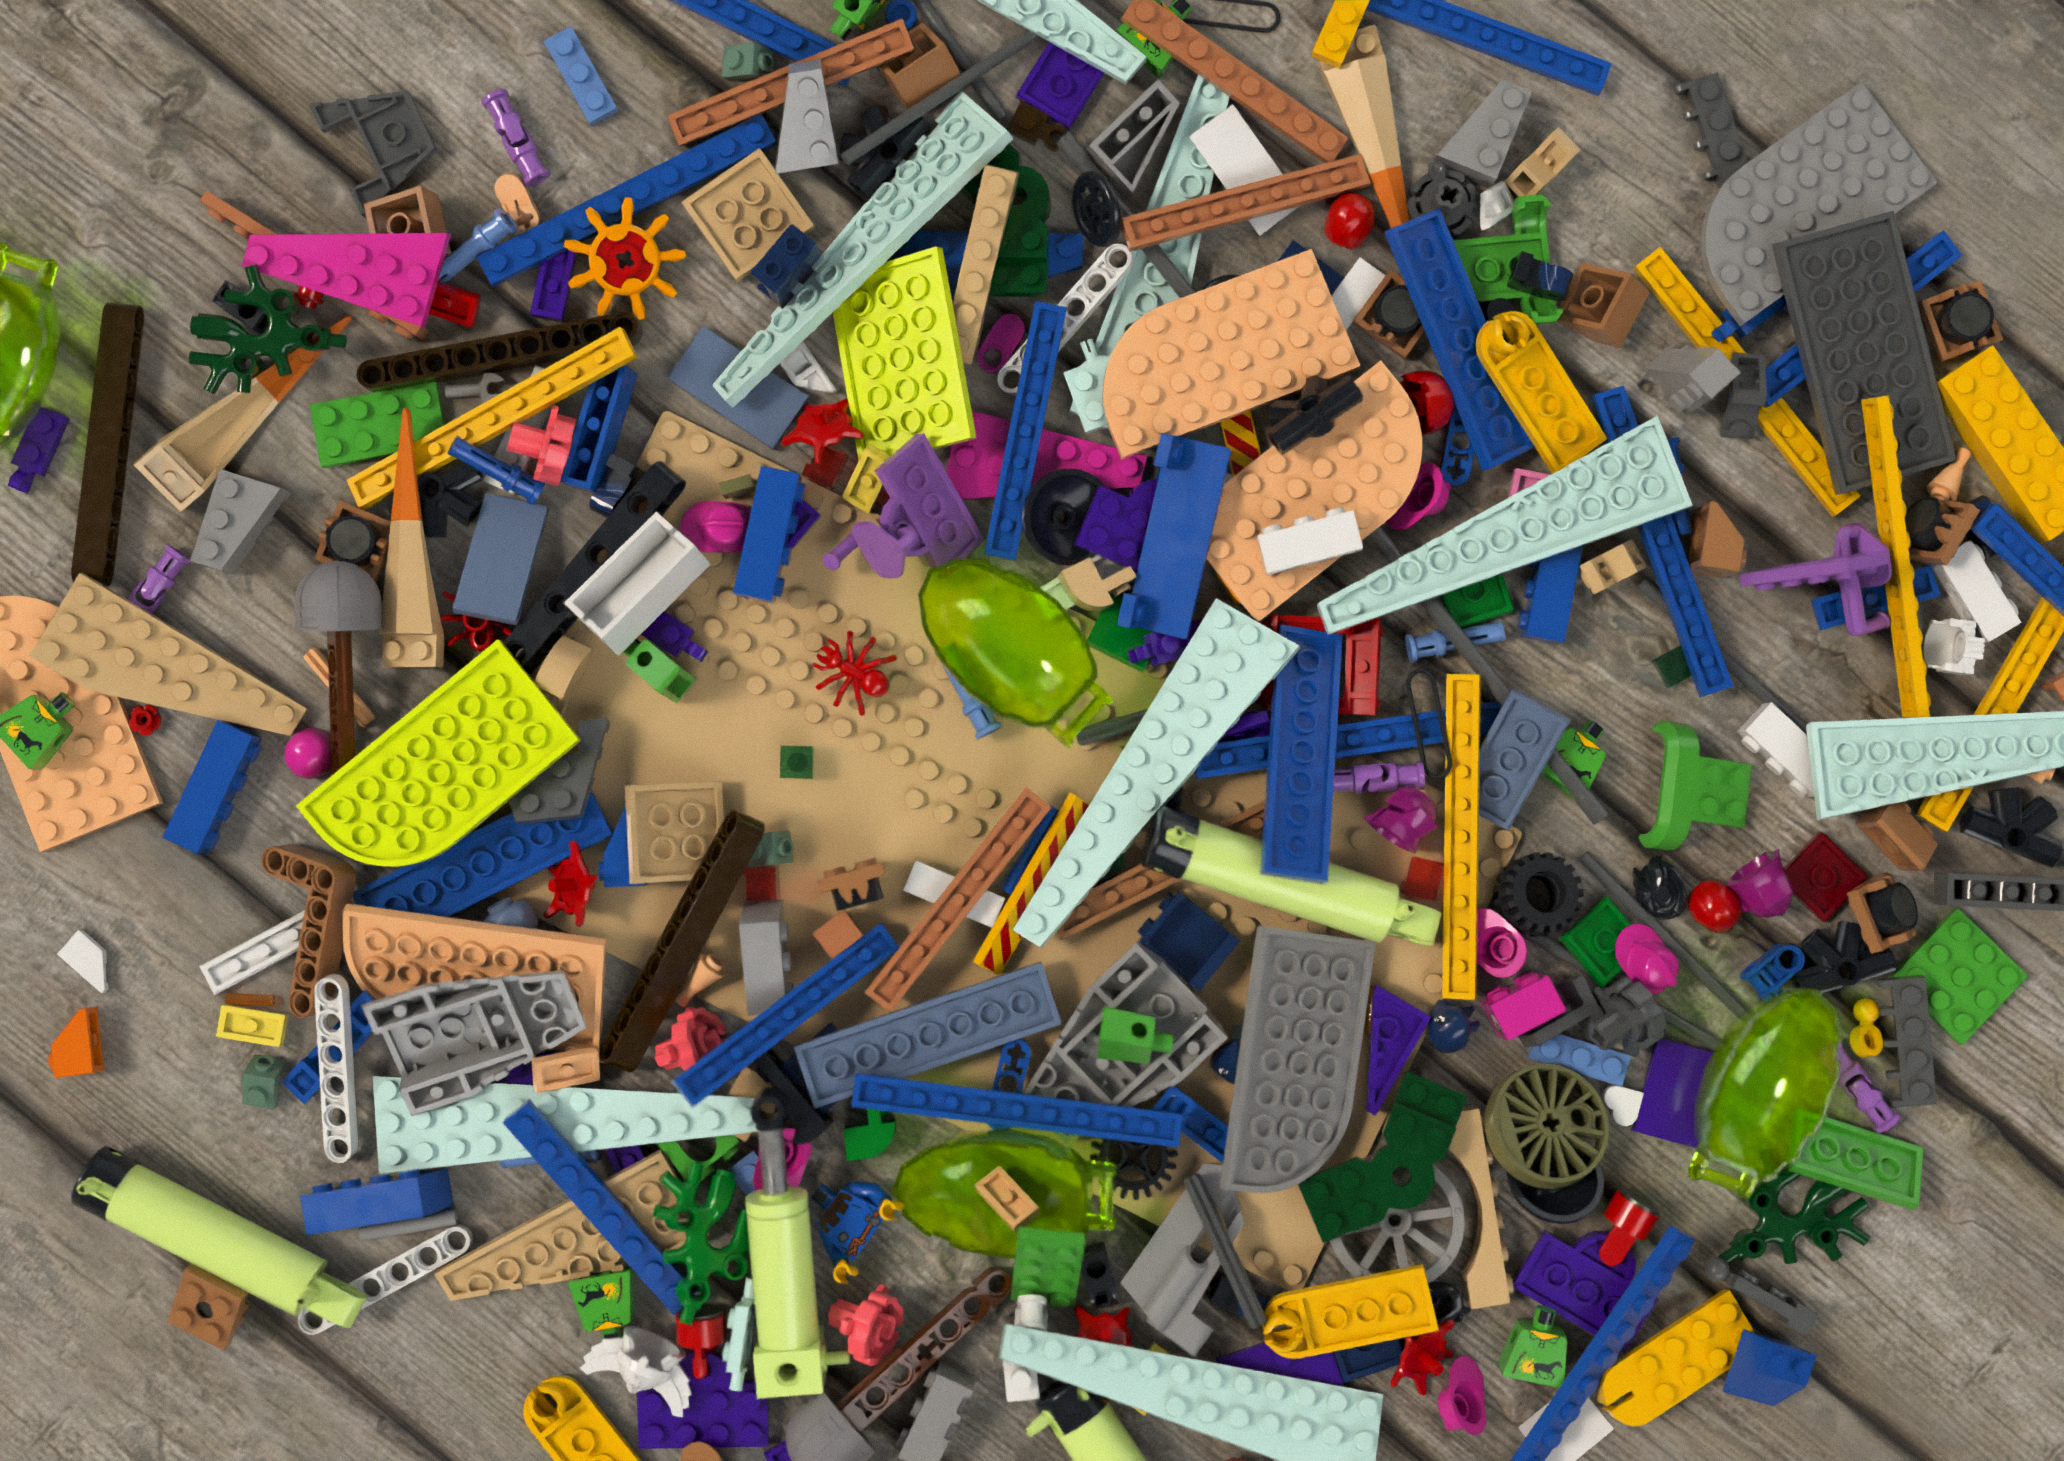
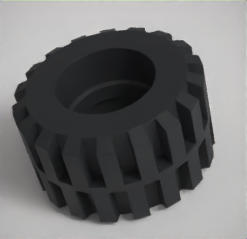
M1536 852L1526 855L1503 868L1505 872L1500 873L1496 878L1500 884L1493 888V893L1498 894V899L1493 900L1494 907L1500 906L1502 912L1498 914L1506 918L1514 928H1518L1517 931L1522 936L1530 934V937H1539L1562 930L1569 926L1568 923L1573 922L1577 918L1574 912L1582 908L1583 903L1578 901V898L1584 896L1583 889H1578L1577 885L1582 882L1580 876H1573L1572 872L1576 869L1571 864L1565 866L1564 862L1566 859L1561 856L1553 858V853L1548 852L1543 854ZM1530 877L1542 881L1549 890L1550 905L1545 913L1534 909L1527 900L1525 891Z

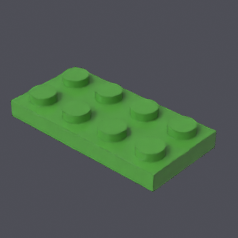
M433 381L310 404L320 466L325 469L384 458L397 452L403 408H408L411 411L413 442L444 426L445 418L438 383Z
M1799 1109L1794 1115L1789 1171L1915 1210L1920 1203L1924 1148Z
M1019 1227L1010 1300H1018V1297L1021 1295L1034 1294L1046 1297L1047 1304L1056 1308L1075 1306L1085 1246V1234Z

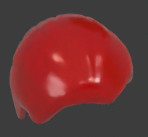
M1357 193L1342 194L1331 204L1324 222V234L1330 239L1331 243L1346 249L1362 246L1375 223V211L1371 201Z
M1715 880L1703 881L1689 895L1688 907L1691 916L1698 924L1704 926L1710 932L1721 934L1732 930L1742 916L1743 911L1740 897L1723 882Z

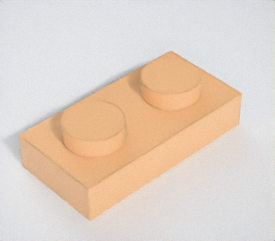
M595 1046L532 1058L534 1090L537 1093L600 1081L598 1049Z
M1000 1165L974 1185L976 1191L1015 1234L1018 1232L1019 1227H1025L1041 1214L1039 1207Z

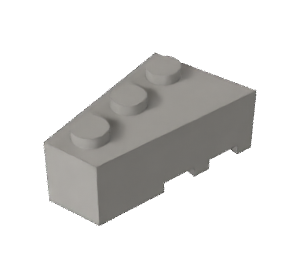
M821 59L789 64L775 174L838 164V152Z
M1159 79L1085 149L1091 160L1126 198L1134 192L1151 156L1180 104Z
M1502 79L1437 154L1433 162L1442 161L1446 169L1463 173L1466 180L1490 188L1498 177L1532 91Z
M1671 343L1644 368L1669 396L1668 401L1671 406L1678 412L1683 411L1685 415H1688L1712 399L1741 373L1719 348L1699 346L1696 350H1692L1690 345H1685L1679 349L1678 345Z
M219 469L190 561L233 575L255 545V540L266 525L269 526L274 519L273 515L292 493L271 484Z
M783 899L744 902L739 921V933L748 1016L760 1015L794 989L793 982H788L787 971H791V954L786 952L788 923L784 921Z
M941 1361L937 1369L932 1367L929 1369L923 1386L927 1387V1391L923 1399L916 1398L909 1416L914 1417L909 1429L903 1427L897 1439L896 1446L900 1447L898 1458L904 1461H940L950 1441L955 1425L958 1424L962 1416L961 1412L965 1403L973 1394L974 1376Z

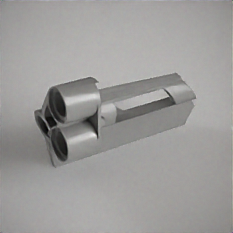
M1203 1164L1197 1173L1201 1175L1218 1214L1220 1211L1222 1212L1226 1231L1233 1244L1245 1223L1236 1191L1220 1188L1223 1165ZM1185 1189L1120 1283L1147 1315V1323L1189 1354L1196 1357L1213 1332V1329L1194 1316L1192 1312L1221 1263L1215 1250L1211 1252L1203 1263H1197L1191 1257L1192 1251L1206 1233V1230L1187 1189Z

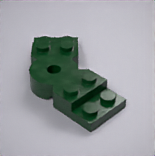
M1009 143L988 164L1019 172L1013 199L1024 197L1026 201L1021 205L1012 204L989 297H1047L1050 234L1048 226L1044 222L1049 218L1051 212L1050 192L1045 179L1040 173L1032 168L1022 166L1019 152ZM984 168L960 190L974 205H976Z
M1405 1071L1382 1129L1387 1145L1381 1147L1373 1155L1370 1162L1356 1156L1317 1172L1298 1184L1322 1243L1352 1231L1356 1232L1384 1220L1389 1207L1400 1210L1411 1209L1420 1205L1428 1198L1435 1182V1172L1432 1164L1445 1159L1468 1096ZM1400 1166L1408 1168L1410 1172L1409 1179L1403 1184H1397L1392 1180L1393 1170Z

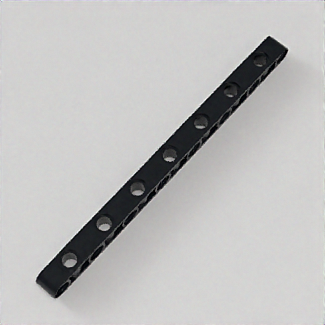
M658 461L646 471L503 642L514 657H516L518 650L524 648L525 656L519 663L529 676L546 658L562 635H565L578 619L567 606L562 612L557 613L556 607L558 602L562 599L567 600L655 512L663 516L683 492L686 481L664 462ZM649 500L647 511L639 514L638 508L640 503ZM607 549L608 556L606 560L598 563L597 557L599 553Z

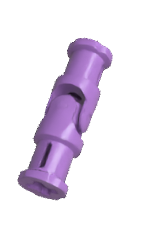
M506 89L495 90L484 97L481 103L484 108L489 109L495 121L494 128L502 136V142L512 162L520 168L524 176V185L526 187L536 186L544 182L551 174L548 168L543 167L538 158V149L528 130L524 126L521 128L522 118L519 113L514 112L508 100V91Z
M166 544L164 547L165 553L157 564L150 566L147 571V577L139 582L127 598L151 614H154L164 599L166 591L163 592V590L172 588L176 583L174 579L185 564H190L191 562L188 556L169 544ZM138 592H140L145 599H150L155 603L153 605L145 603L142 599H140Z
M1416 761L1415 765L1396 766L1395 763L1352 765L1351 769L1334 770L1333 792L1353 791L1354 794L1366 792H1392L1404 787H1417L1418 790H1424L1425 788L1424 765L1421 761Z
M1841 1039L1833 1040L1823 1046L1816 1054V1057L1819 1060H1824L1834 1072L1833 1078L1849 1097L1855 1099L1857 1109L1861 1112L1864 1111L1870 1118L1876 1133L1887 1131L1893 1127L1901 1118V1115L1896 1111H1892L1883 1099L1884 1094L1877 1087H1873L1872 1080L1857 1060L1853 1061L1845 1052ZM1876 1107L1881 1111V1116L1875 1110Z

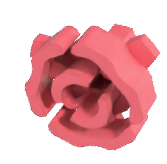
M555 405L552 406L546 431L514 422L507 451L538 459L533 479L559 486L561 475L569 456L576 418L558 414L559 407Z
M691 1006L686 1007L683 1013L677 1015L678 1023L673 1024L671 1027V1038L655 1045L656 1052L654 1058L659 1067L670 1070L680 1066L685 1072L728 1039H720L719 1035L726 1033V1027L716 1014H711L702 1007L697 1009Z
M879 1284L877 1289L870 1293L868 1300H863L859 1306L838 1298L831 1305L828 1312V1325L839 1329V1333L849 1336L848 1352L853 1355V1359L869 1366L880 1364L882 1359L891 1353L900 1336V1332L895 1330V1326L900 1327L904 1321L903 1306L898 1304L896 1297L888 1295V1288L882 1284Z

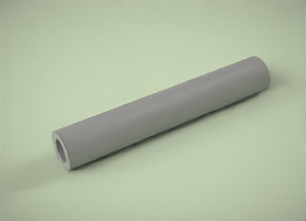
M457 1209L435 1212L420 1218L359 1227V1237L361 1241L455 1226L459 1224V1215Z

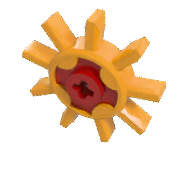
M625 197L621 206V223L608 227L602 221L600 214L592 207H589L585 212L588 221L597 229L598 235L592 244H584L574 239L565 240L564 247L571 252L588 255L590 269L585 273L575 275L568 284L571 289L580 288L586 283L596 280L605 289L603 297L597 305V315L604 316L610 310L613 297L618 294L629 295L634 314L638 320L645 319V307L641 301L640 292L652 285L666 296L674 298L678 293L670 283L663 281L657 275L661 262H677L686 258V252L683 250L659 251L653 240L654 236L665 228L669 217L666 214H662L655 218L647 229L643 230L632 224L633 201L632 198ZM626 251L630 252L629 258L633 261V264L620 268L616 255L618 252L620 254H624Z

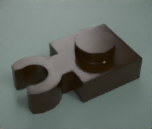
M1023 101L1020 102L1006 128L1010 134L1033 146L1036 145L1038 139L1043 140L1045 146L1051 151H1057L1059 147L1056 142L1051 141L1050 136L1055 133L1061 136L1066 135V129L1063 126L1047 124L1049 120L1048 114Z

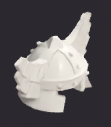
M628 1325L624 1327L623 1337L603 1338L601 1343L592 1346V1350L583 1357L585 1364L580 1369L587 1375L596 1371L612 1370L621 1373L630 1393L635 1394L641 1390L655 1389L667 1401L672 1416L683 1417V1409L689 1408V1396L692 1394L688 1383L690 1378L679 1364L686 1357V1352L675 1342L661 1334L642 1327Z

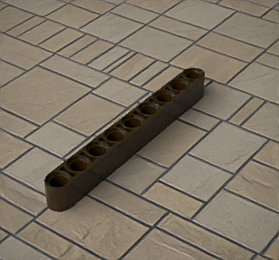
M107 302L102 312L71 568L73 582L79 573H84L108 587L112 583L114 576L144 327V311L139 305Z
M620 312L370 359L359 365L356 377L363 387L373 393L433 381L441 383L483 375L484 373L500 372L561 360L592 343L587 340V337L593 329L602 330V336L625 323L633 324V331L628 335L632 346L640 342L643 330L632 314ZM562 335H570L569 345L565 348H557V339ZM530 341H538V350L533 354H526V345ZM501 346L507 347L506 356L501 360H495V350ZM474 352L476 354L474 363L470 366H463V357L467 353ZM443 358V368L438 372H432L431 365L433 361ZM412 364V373L406 378H401V368L404 365ZM375 370H380V380L377 383L370 384V374Z
M731 810L726 815L606 1035L599 1051L601 1063L629 1073L636 1070L759 846L765 831L763 821L737 810Z

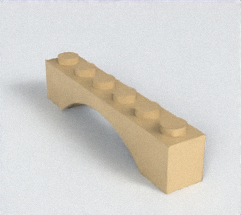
M989 164L984 166L953 299V309L963 363L970 365L975 362L994 270L1019 172Z
M1474 1105L1466 1106L1462 1110L1456 1125V1132L1448 1150L1464 1168L1472 1185L1477 1205L1475 1241L1470 1256L1461 1271L1466 1304L1471 1309L1510 1304L1509 1294L1513 1293L1514 1289L1511 1275L1505 1273L1504 1261H1508V1251L1505 1241H1500L1499 1229H1503V1219L1500 1209L1495 1210L1494 1197L1498 1196V1187L1495 1177H1490L1488 1165L1493 1164V1156L1490 1146L1485 1145L1484 1140L1485 1113H1480V1109Z

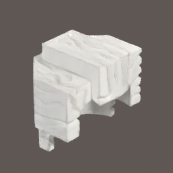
M1954 618L1942 621L1931 620L1924 634L1922 658L1926 663V667L1936 669V672L1974 674L1975 661L1983 659L1984 655L1982 653L1985 647L1983 644L1985 638L1975 637L1977 622Z

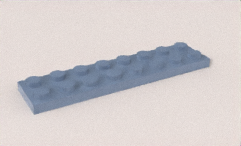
M1040 961L794 1045V1050L814 1109L853 1096L856 1073L903 1079L1061 1025L1062 1022L1042 962Z

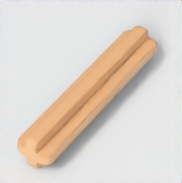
M314 647L306 652L304 659L329 688L328 659L320 649ZM353 690L354 719L364 728L375 720V715Z

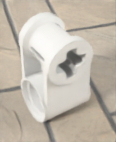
M1034 1294L1019 1296L1017 1308H1015L1014 1326L1047 1332V1298Z

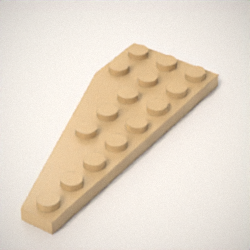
M84 573L78 574L29 655L86 690L292 736L309 710V707Z
M660 1149L602 1181L665 1251L681 1247L685 1243L686 1234L682 1231L669 1229L663 1219L653 1216L654 1208L657 1204L670 1207L677 1203L676 1196L659 1181L660 1176L665 1171H669L681 1181L668 1157ZM569 1198L440 1267L435 1271L434 1275L449 1300L456 1301L489 1295L493 1291L522 1289L526 1285L537 1283L544 1285L588 1277L592 1273L609 1270L612 1272L621 1271L625 1267L630 1266Z

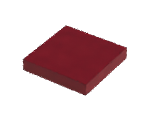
M1819 831L1783 868L1785 875H1787L1792 884L1793 896L1820 922H1825L1847 900V892L1862 884L1869 877L1822 831Z

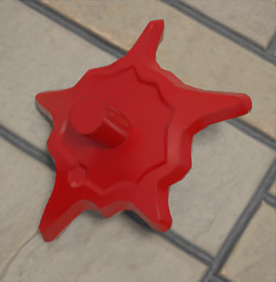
M844 399L833 404L823 403L816 406L805 404L803 408L804 413L797 419V427L782 439L781 444L784 447L790 446L793 443L812 445L814 447V460L819 464L822 452L826 447L838 444L841 439L846 437L864 439L865 435L851 426L853 419L847 414L849 402L848 399Z
M572 840L569 843L570 857L560 861V865H553L548 868L554 876V879H551L548 883L549 891L554 892V899L543 913V916L550 918L564 909L571 916L575 914L576 926L580 927L584 924L587 904L591 899V890L594 889L595 881L598 877L590 875L578 842Z
M1080 1305L1073 1307L1080 1323V1329L1076 1333L1078 1338L1134 1348L1131 1343L1132 1332L1127 1327L1130 1313L1129 1307H1124L1115 1315H1111L1108 1312L1092 1315Z
M1447 1319L1438 1325L1439 1331L1419 1334L1416 1337H1406L1404 1341L1405 1348L1400 1354L1399 1366L1390 1380L1392 1387H1396L1400 1379L1406 1376L1414 1381L1420 1395L1424 1396L1426 1394L1427 1375L1429 1373H1432L1434 1376L1440 1375L1444 1370L1440 1361L1454 1356L1450 1349L1445 1348L1447 1340L1444 1338L1446 1332L1454 1326V1320Z

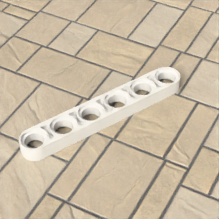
M1119 243L1109 246L1059 302L1058 306L1068 308L1072 300L1078 299L1084 302L1085 309L1079 316H1072L1068 313V310L1066 311L1064 331L1058 352L1131 270L1134 259L1127 246ZM1123 251L1128 257L1126 264L1119 268L1113 267L1110 264L1111 255L1114 252ZM1096 275L1103 276L1106 279V286L1099 292L1091 291L1088 286L1090 279ZM1027 340L998 373V385L1008 395L1015 396L1018 386L1013 389L1007 388L1004 384V378L1010 372L1021 373Z
M330 974L317 982L314 991L324 1151L328 1159L336 1163H343L355 1155L358 1150L349 986L345 978L338 974ZM327 982L334 983L339 991L337 998H331L327 995L325 991V984ZM328 1014H335L340 1019L341 1024L338 1030L332 1029L328 1025ZM330 1045L340 1048L342 1051L341 1061L331 1058L329 1055ZM332 1077H338L343 1081V1092H337L332 1088ZM334 1108H340L344 1111L346 1115L345 1123H338L333 1118ZM336 1139H341L347 1144V1154H341L335 1149L334 1143Z
M464 1225L451 1226L348 1283V1285L362 1291L367 1296L361 1310L465 1253L473 1244V1234ZM454 1231H459L465 1236L466 1243L461 1249H455L449 1243V1236ZM425 1247H431L437 1253V1260L432 1265L425 1264L421 1260L420 1253ZM395 1263H403L408 1267L407 1279L397 1280L393 1276L392 1267ZM371 1278L378 1281L380 1285L378 1295L370 1296L366 1294L363 1288L366 1279ZM305 1308L298 1316L300 1329L310 1335L318 1334L335 1325L323 1318L320 1327L310 1326L306 1320L309 1310Z

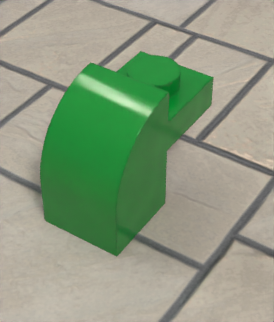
M867 1109V1123L845 1125L843 1133L847 1161L868 1159L882 1153L894 1137L897 1120H884L883 1115H888V1111Z

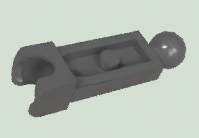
M1714 1257L1705 1263L1704 1274L1711 1282H1726L1734 1289L1777 1312L1779 1320L1805 1336L1813 1327L1818 1313L1811 1310L1805 1304L1771 1285L1768 1290L1758 1285L1760 1279L1743 1269L1739 1275L1730 1269L1727 1261L1723 1258Z

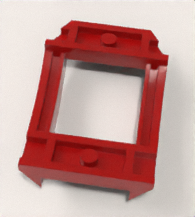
M1272 614V616L1260 623L1278 633L1280 625L1326 632L1321 617ZM1375 618L1334 633L1346 636L1344 698H1339L1338 714L1377 715L1381 700H1378L1381 636L1384 637L1380 618ZM1274 679L1268 683L1255 701L1268 711L1272 709Z

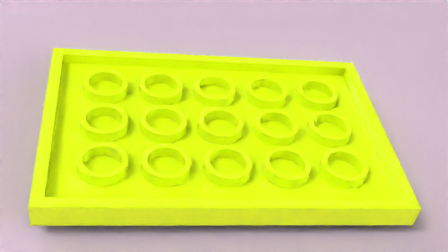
M936 246L887 261L861 287L856 289L837 310L832 312L849 409L853 419L852 426L865 435L864 439L855 438L858 460L869 443L891 456L915 434L920 433L925 434L933 450L977 438L943 248Z

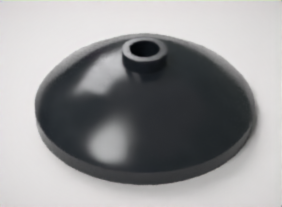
M1059 469L1041 477L1028 492L1022 511L1024 533L1035 552L1049 562L1059 565H1075L1089 557L1092 559L1097 556L1074 546L1096 489L1100 485L1104 486L1095 476L1078 469ZM1060 511L1065 516L1061 523L1057 519V514Z
M1533 1140L1521 1149L1523 1159L1528 1154L1534 1142ZM1541 1148L1529 1169L1539 1174ZM1573 1148L1586 1165L1590 1158ZM1551 1155L1549 1177L1558 1178ZM1564 1156L1569 1176L1577 1174ZM1600 1163L1576 1183L1556 1189L1530 1186L1506 1171L1508 1185L1516 1201L1532 1216L1549 1223L1570 1224L1582 1220L1596 1208L1603 1194L1604 1177Z

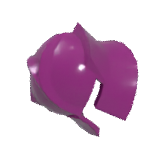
M1404 787L1397 790L1386 800L1389 804L1388 807L1385 809L1381 807L1376 812L1364 817V819L1384 838L1398 847L1415 854L1424 835L1438 827L1434 822L1436 811L1433 802L1426 794L1415 788Z
M1779 849L1774 851V855L1770 860L1766 852L1759 855L1737 870L1726 884L1740 897L1743 913L1749 910L1758 917L1769 918L1783 915L1788 910L1793 896L1792 884L1787 875H1785Z

